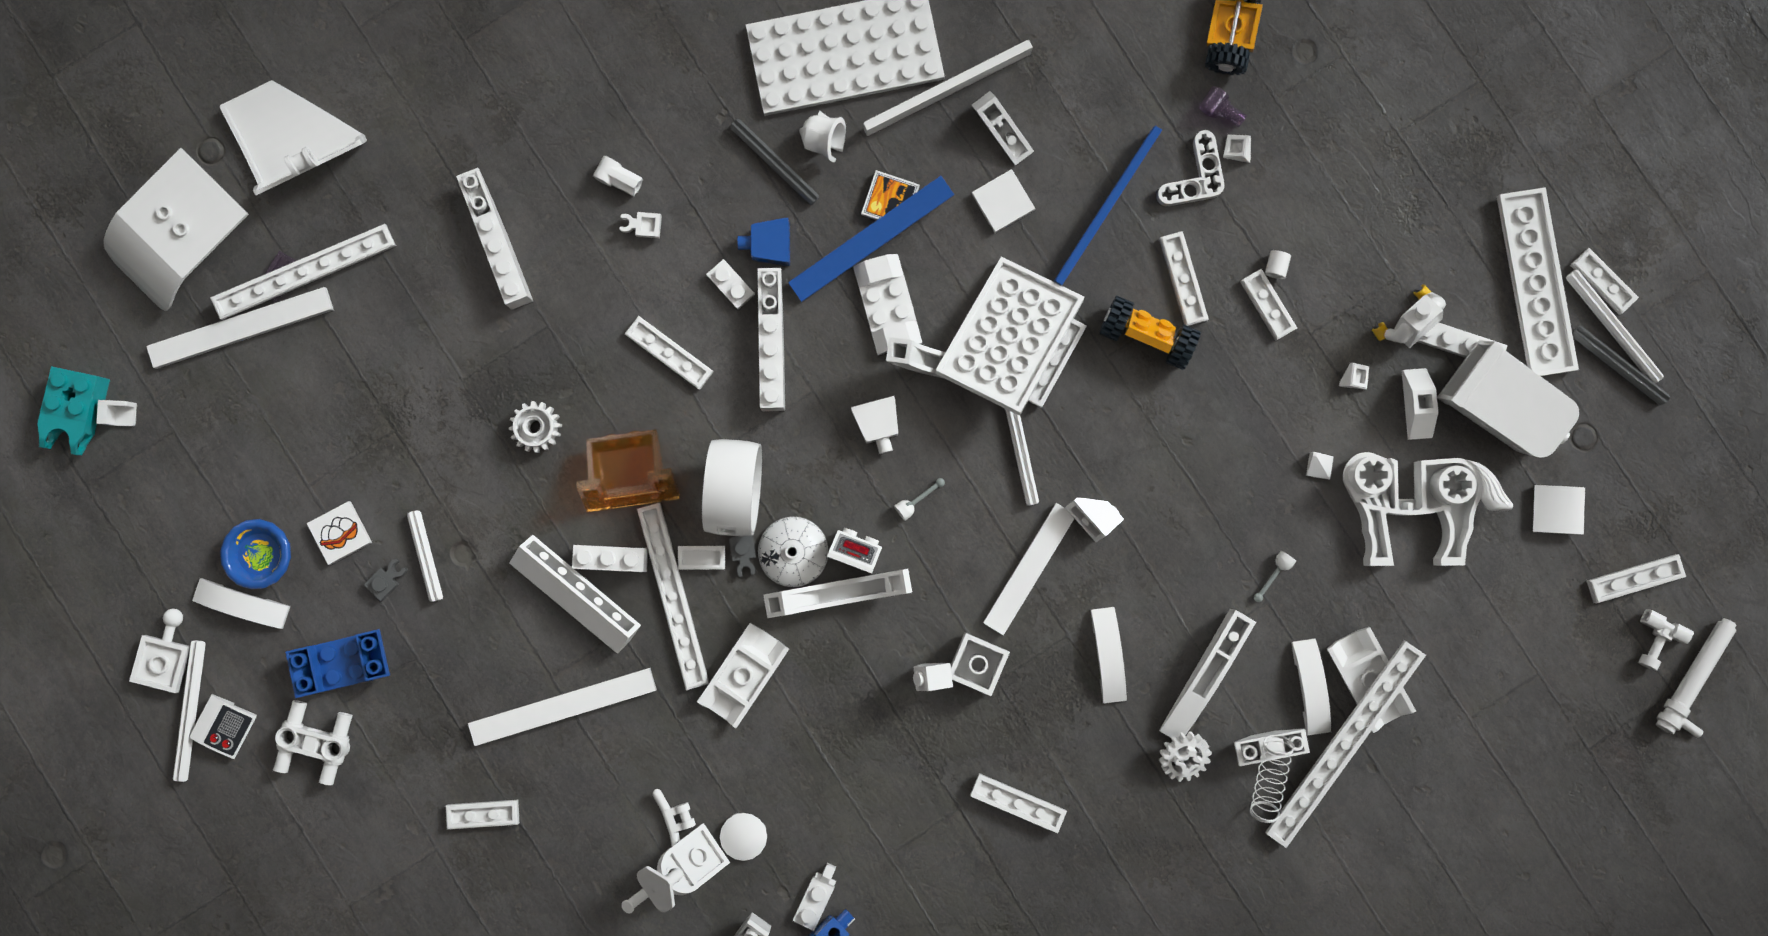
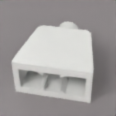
M891 396L851 407L853 416L866 443L876 441L879 454L893 451L890 437L898 435L895 397Z

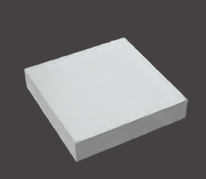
M1012 169L972 192L973 198L994 233L1035 210Z

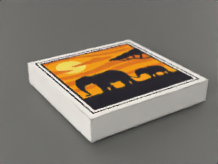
M876 170L861 215L878 220L917 193L920 185Z

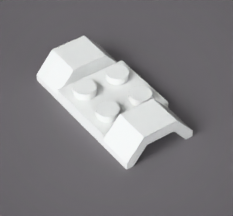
M898 254L883 255L865 260L853 266L877 355L887 353L890 337L913 340L922 344Z
M749 623L697 702L711 709L727 720L733 727L737 728L789 648L761 628Z
M1370 627L1363 628L1335 641L1327 648L1356 704H1358L1389 662ZM1404 688L1401 689L1372 729L1373 733L1377 732L1384 724L1400 716L1416 712Z

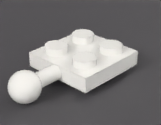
M169 609L164 613L163 622L166 626L162 639L142 635L129 682L173 693L179 692L190 651V646L172 642L175 628L183 621L181 611Z

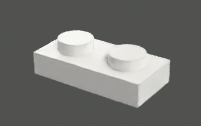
M724 259L706 274L738 310L755 295Z

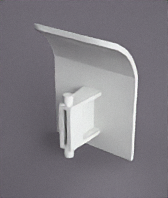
M180 148L116 212L106 230L104 248L113 262L159 308L167 311L172 306L175 295L184 279L249 214Z

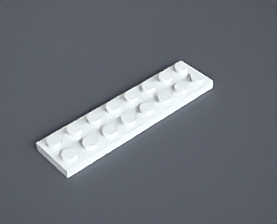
M1546 187L1500 194L1497 196L1527 367L1539 376L1579 370Z

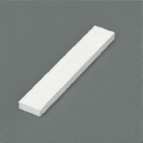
M1055 503L983 623L1000 634H1005L1073 522L1074 517L1066 508Z

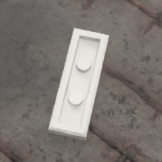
M1590 248L1586 249L1570 265L1574 270H1578L1591 287L1619 315L1623 314L1639 298Z
M1262 269L1240 281L1275 341L1297 329Z
M518 800L446 805L447 829L518 825Z

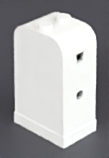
M1479 340L1437 396L1443 403L1450 405L1515 451L1535 457H1547L1560 444L1565 443L1570 436L1569 431L1579 417V408L1575 401L1505 351V348L1495 341Z

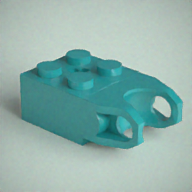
M51 366L37 423L39 447L51 449L59 435L65 431L69 436L71 454L82 456L95 434L98 400L106 399L110 379Z

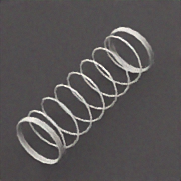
M1270 735L1264 739L1262 753L1263 748H1265L1271 754L1289 756L1294 751V744L1284 736ZM1269 738H1281L1288 741L1293 748L1288 753L1274 752L1277 750L1267 748L1265 741ZM1261 762V764H1260L1259 767H1258V771H1259V769H1260V766H1261V765L1263 766L1262 763H1264V762ZM1265 770L1259 771L1256 780L1258 779V775ZM1260 774V776L1263 778V779H1261V780H1264V779H1265V780H1266V779H1273V778H1264V777ZM1254 792L1253 801L1250 806L1251 816L1264 823L1277 821L1280 815L1281 804L1278 809L1269 803L1272 801L1255 802ZM1257 804L1269 805L1277 811L1278 817L1273 820H1266L1259 816L1256 817L1252 813V807Z

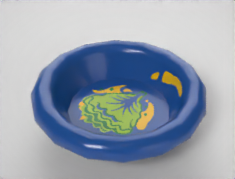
M262 519L246 520L234 526L225 536L220 550L221 565L227 577L237 585L248 589L266 588L278 582L287 571L291 559L290 543L285 533L274 523Z

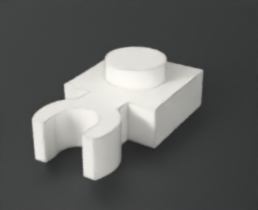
M637 212V219L632 218L629 214H621L620 218L622 220H629L627 227L619 228L621 232L630 233L636 230V237L660 239L661 214Z

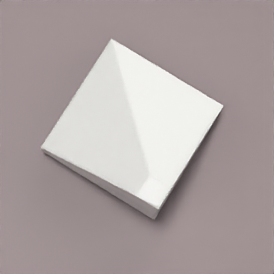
M1227 135L1223 157L1250 163L1251 136Z
M1350 363L1339 386L1367 389L1369 366Z
M1311 452L1309 454L1306 476L1330 480L1333 456Z

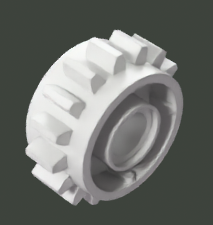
M531 401V406L522 404L523 409L520 411L516 409L515 413L517 415L515 418H510L513 426L509 427V430L514 432L511 439H518L517 446L522 447L525 445V451L528 452L531 451L532 447L536 453L540 452L541 447L546 451L549 450L548 445L550 443L555 445V437L561 436L557 431L558 428L562 427V424L556 421L560 416L552 414L554 411L552 407L545 410L546 404L543 402L540 403L539 407L535 401ZM539 421L540 430L537 433H532L530 429L531 424Z

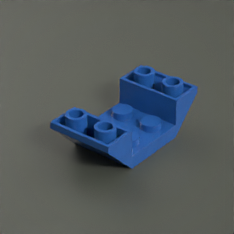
M380 629L285 652L295 698L390 676Z

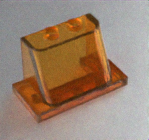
M656 429L631 431L619 435L609 434L605 437L586 439L588 480L577 481V491L587 512L680 499L679 489L672 469H663L659 435Z

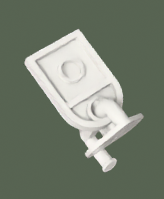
M704 823L661 855L657 871L646 866L637 872V879L642 889L628 900L622 902V909L626 913H632L634 908L648 897L658 910L667 912L675 906L674 894L686 895L695 891L730 863Z

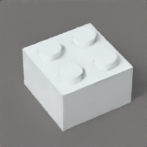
M964 632L951 663L952 680L992 696L1010 652Z

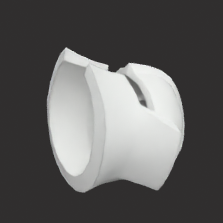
M819 111L818 115L809 117L805 121L804 126L800 128L799 132L804 149L822 154L832 162L836 161V158L831 155V149L843 151L846 124L842 117L829 118Z

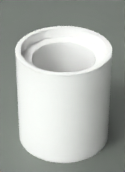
M1270 251L1265 275L1276 279H1285L1291 255L1282 251Z

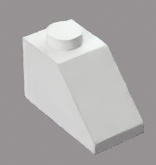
M1076 498L1065 507L1095 542L1107 536L1123 520L1119 511L1108 501Z
M924 663L915 666L913 681L916 685V691H932L953 687L950 663Z

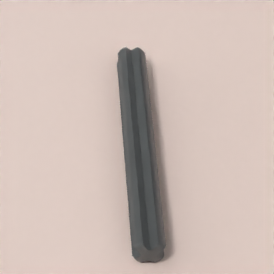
M736 119L731 124V130L810 205H813L818 200L819 195L740 119Z
M1577 326L1572 331L1575 340L1658 405H1664L1669 400L1670 395L1585 328Z

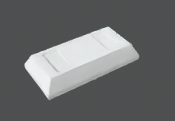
M678 546V570L725 569V546Z

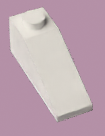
M991 91L972 104L974 110L1015 165L1034 152Z

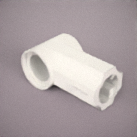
M603 156L593 174V177L601 183L610 187L612 185L633 197L638 193L643 181L642 177L624 169L621 164L607 156Z

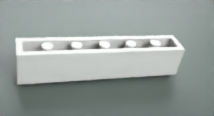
M534 535L518 547L509 563L617 654L630 642L641 626Z

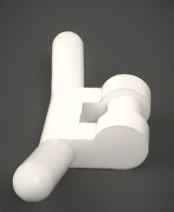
M655 789L652 795L663 814L670 835L671 846L680 841L679 831L691 828L696 823L688 811L690 810L688 802L670 808L661 790ZM680 814L682 822L676 823L673 815Z

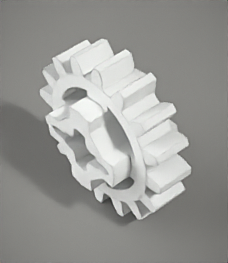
M1190 731L1187 736L1180 732L1177 739L1171 736L1172 742L1164 743L1166 750H1160L1162 757L1159 758V762L1162 765V769L1171 779L1176 777L1179 782L1183 780V777L1190 781L1192 775L1198 778L1200 770H1207L1204 764L1211 762L1208 756L1212 755L1205 739H1202L1199 734L1194 736Z

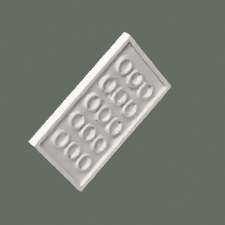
M1001 257L936 368L935 374L1020 416L1082 305L1084 296Z

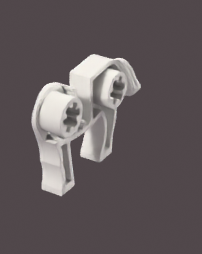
M1370 452L1359 453L1347 462L1343 471L1344 485L1358 509L1362 522V534L1365 539L1364 566H1394L1386 514L1421 515L1437 512L1442 527V539L1440 547L1433 558V565L1448 566L1465 565L1467 544L1473 531L1474 515L1480 499L1490 511H1509L1513 508V503L1506 496L1499 481L1488 468L1480 463L1462 458L1414 462V499H1398V461L1395 459H1387Z

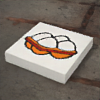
M350 501L307 523L328 565L372 543Z

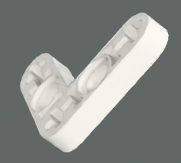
M1208 130L1200 131L1193 140L1199 178L1162 185L1156 194L1157 201L1161 205L1173 206L1218 197L1222 193L1224 179L1216 139L1212 132ZM1204 137L1205 140H1209V143L1206 145L1207 152L1212 151V153H1206L1201 156L1200 153H1203L1205 149L1202 143L1199 144V141ZM1206 158L1212 159L1215 164L1214 169L1206 170L1202 165L1203 160ZM1214 173L1217 175H1214L1212 178L1213 184L1218 185L1215 192L1207 187L1211 183L1210 175ZM1185 186H1194L1196 188V195L1193 197L1187 196L1184 192ZM1177 187H1179V194L1173 195L1170 200H1167V197H1162L1165 189L1169 193H1174L1178 190Z

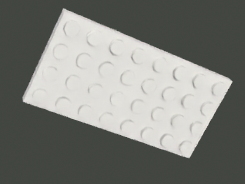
M865 0L746 24L764 116L945 79L929 0Z

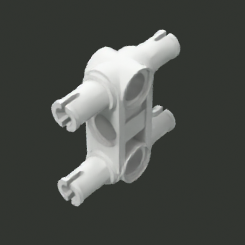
M293 700L288 719L282 723L281 729L277 731L275 736L276 746L279 751L273 771L288 773L293 753H299L322 759L324 765L319 783L333 785L338 766L343 763L345 756L350 750V739L347 734L353 715L338 712L333 732L329 733L303 726L302 720L307 703ZM288 731H291L294 735L293 742L287 739ZM333 743H336L340 748L338 754L332 751Z

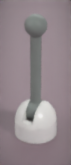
M938 478L933 486L913 501L902 500L897 503L894 508L904 521L910 518L914 513V505L936 488L943 487L945 484L944 479Z
M1282 550L1275 559L1276 570L1260 592L1254 595L1256 602L1263 600V594L1281 570H1289L1296 563L1295 559Z

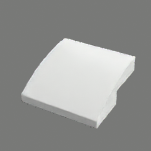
M1535 485L1533 532L1583 535L1585 488Z

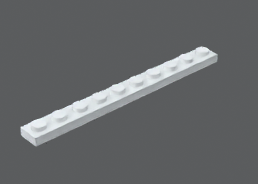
M1405 640L1402 642L1280 811L1279 819L1272 822L1266 830L1268 836L1285 848L1288 847L1426 655Z

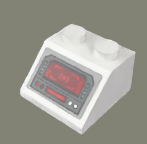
M845 527L843 532L838 530L827 557L872 573L882 549L878 545L879 540L866 536L865 540L856 537L858 532Z

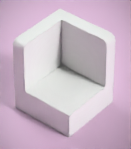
M98 400L97 424L135 426L137 403Z

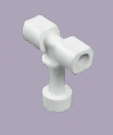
M1645 610L1640 622L1653 628L1652 634L1656 638L1648 655L1642 654L1638 663L1646 668L1657 671L1661 664V661L1657 660L1665 641H1672L1674 639L1680 643L1688 644L1693 636V631L1680 624L1667 622V617L1653 610Z

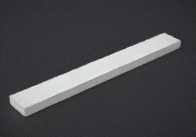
M1026 40L865 121L863 126L866 135L869 136L1030 55L1033 48L1030 41Z
M383 224L210 297L219 318L223 320L391 249L396 245L387 225Z
M323 287L146 347L153 368L158 369L333 311L334 309L328 290Z
M661 503L638 508L639 519L685 688L689 690L709 684Z
M647 668L468 723L474 746L644 695L657 689L651 669Z

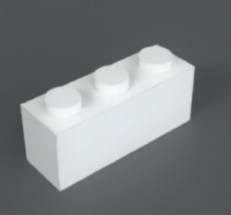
M573 545L572 569L647 572L648 548Z

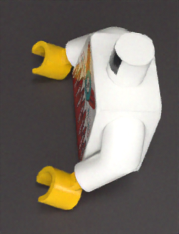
M1423 284L1419 292H1414L1419 301L1400 317L1394 329H1388L1385 323L1381 322L1378 324V328L1372 329V332L1379 341L1386 338L1390 341L1404 343L1411 348L1443 319V309L1446 306L1445 300L1431 292Z

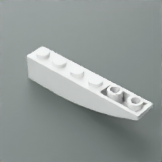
M476 168L456 176L505 305L512 310L533 302L513 247L480 169Z
M758 268L760 409L762 411H785L781 268Z
M1229 609L1162 724L1160 732L1170 738L1174 736L1176 739L1179 738L1180 732H1183L1184 735L1188 733L1238 655L1256 624L1254 620L1237 610Z

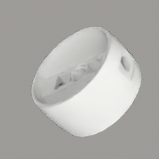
M729 439L711 441L706 459L702 498V523L705 532L731 536L754 535L761 489V444Z

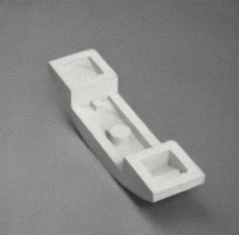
M203 578L199 579L192 600L203 606L235 617L283 629L290 609L288 605L236 591Z
M1115 608L1092 609L1091 618L1100 669L1103 703L1126 701L1124 662Z
M1316 639L1291 642L1294 662L1298 667L1305 709L1303 717L1306 735L1331 732L1328 690Z

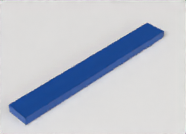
M1157 126L1152 128L1055 278V283L1063 285L1162 129Z
M939 176L788 283L801 302H803L952 198L954 193L943 177Z

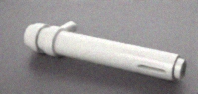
M1723 618L1716 623L1672 698L1667 699L1664 704V711L1658 714L1656 718L1658 720L1656 723L1657 727L1670 734H1674L1676 730L1679 731L1682 727L1696 738L1702 736L1703 730L1687 720L1691 712L1689 708L1736 632L1735 627L1737 626L1734 622Z

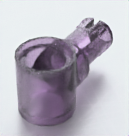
M1212 86L1199 105L1200 110L1213 118L1222 116L1237 127H1240L1247 115L1231 105V102L1228 100L1229 95L1224 90Z

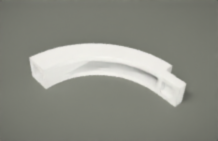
M890 337L886 361L908 370L943 378L935 374L946 352L926 347L913 340Z
M904 569L764 594L767 618L847 603L907 594L912 592L909 571Z

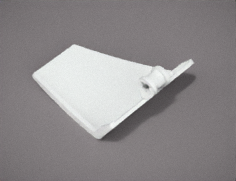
M273 80L220 105V109L258 184L253 188L255 195L298 176L367 141L364 134Z

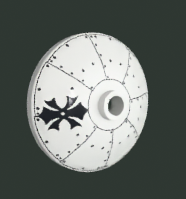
M787 517L774 522L765 530L759 542L758 557L763 571L771 580L787 587H799L815 580L824 570L828 559V545L824 534L814 523L800 517ZM789 548H796L797 553L795 556L788 554Z

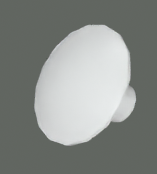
M736 813L727 819L721 828V846L726 854L734 859L742 861L753 859L762 852L766 845V826L752 814Z

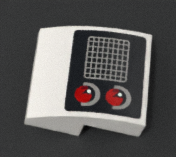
M211 694L189 738L209 749L235 759L257 714L234 706L233 702Z

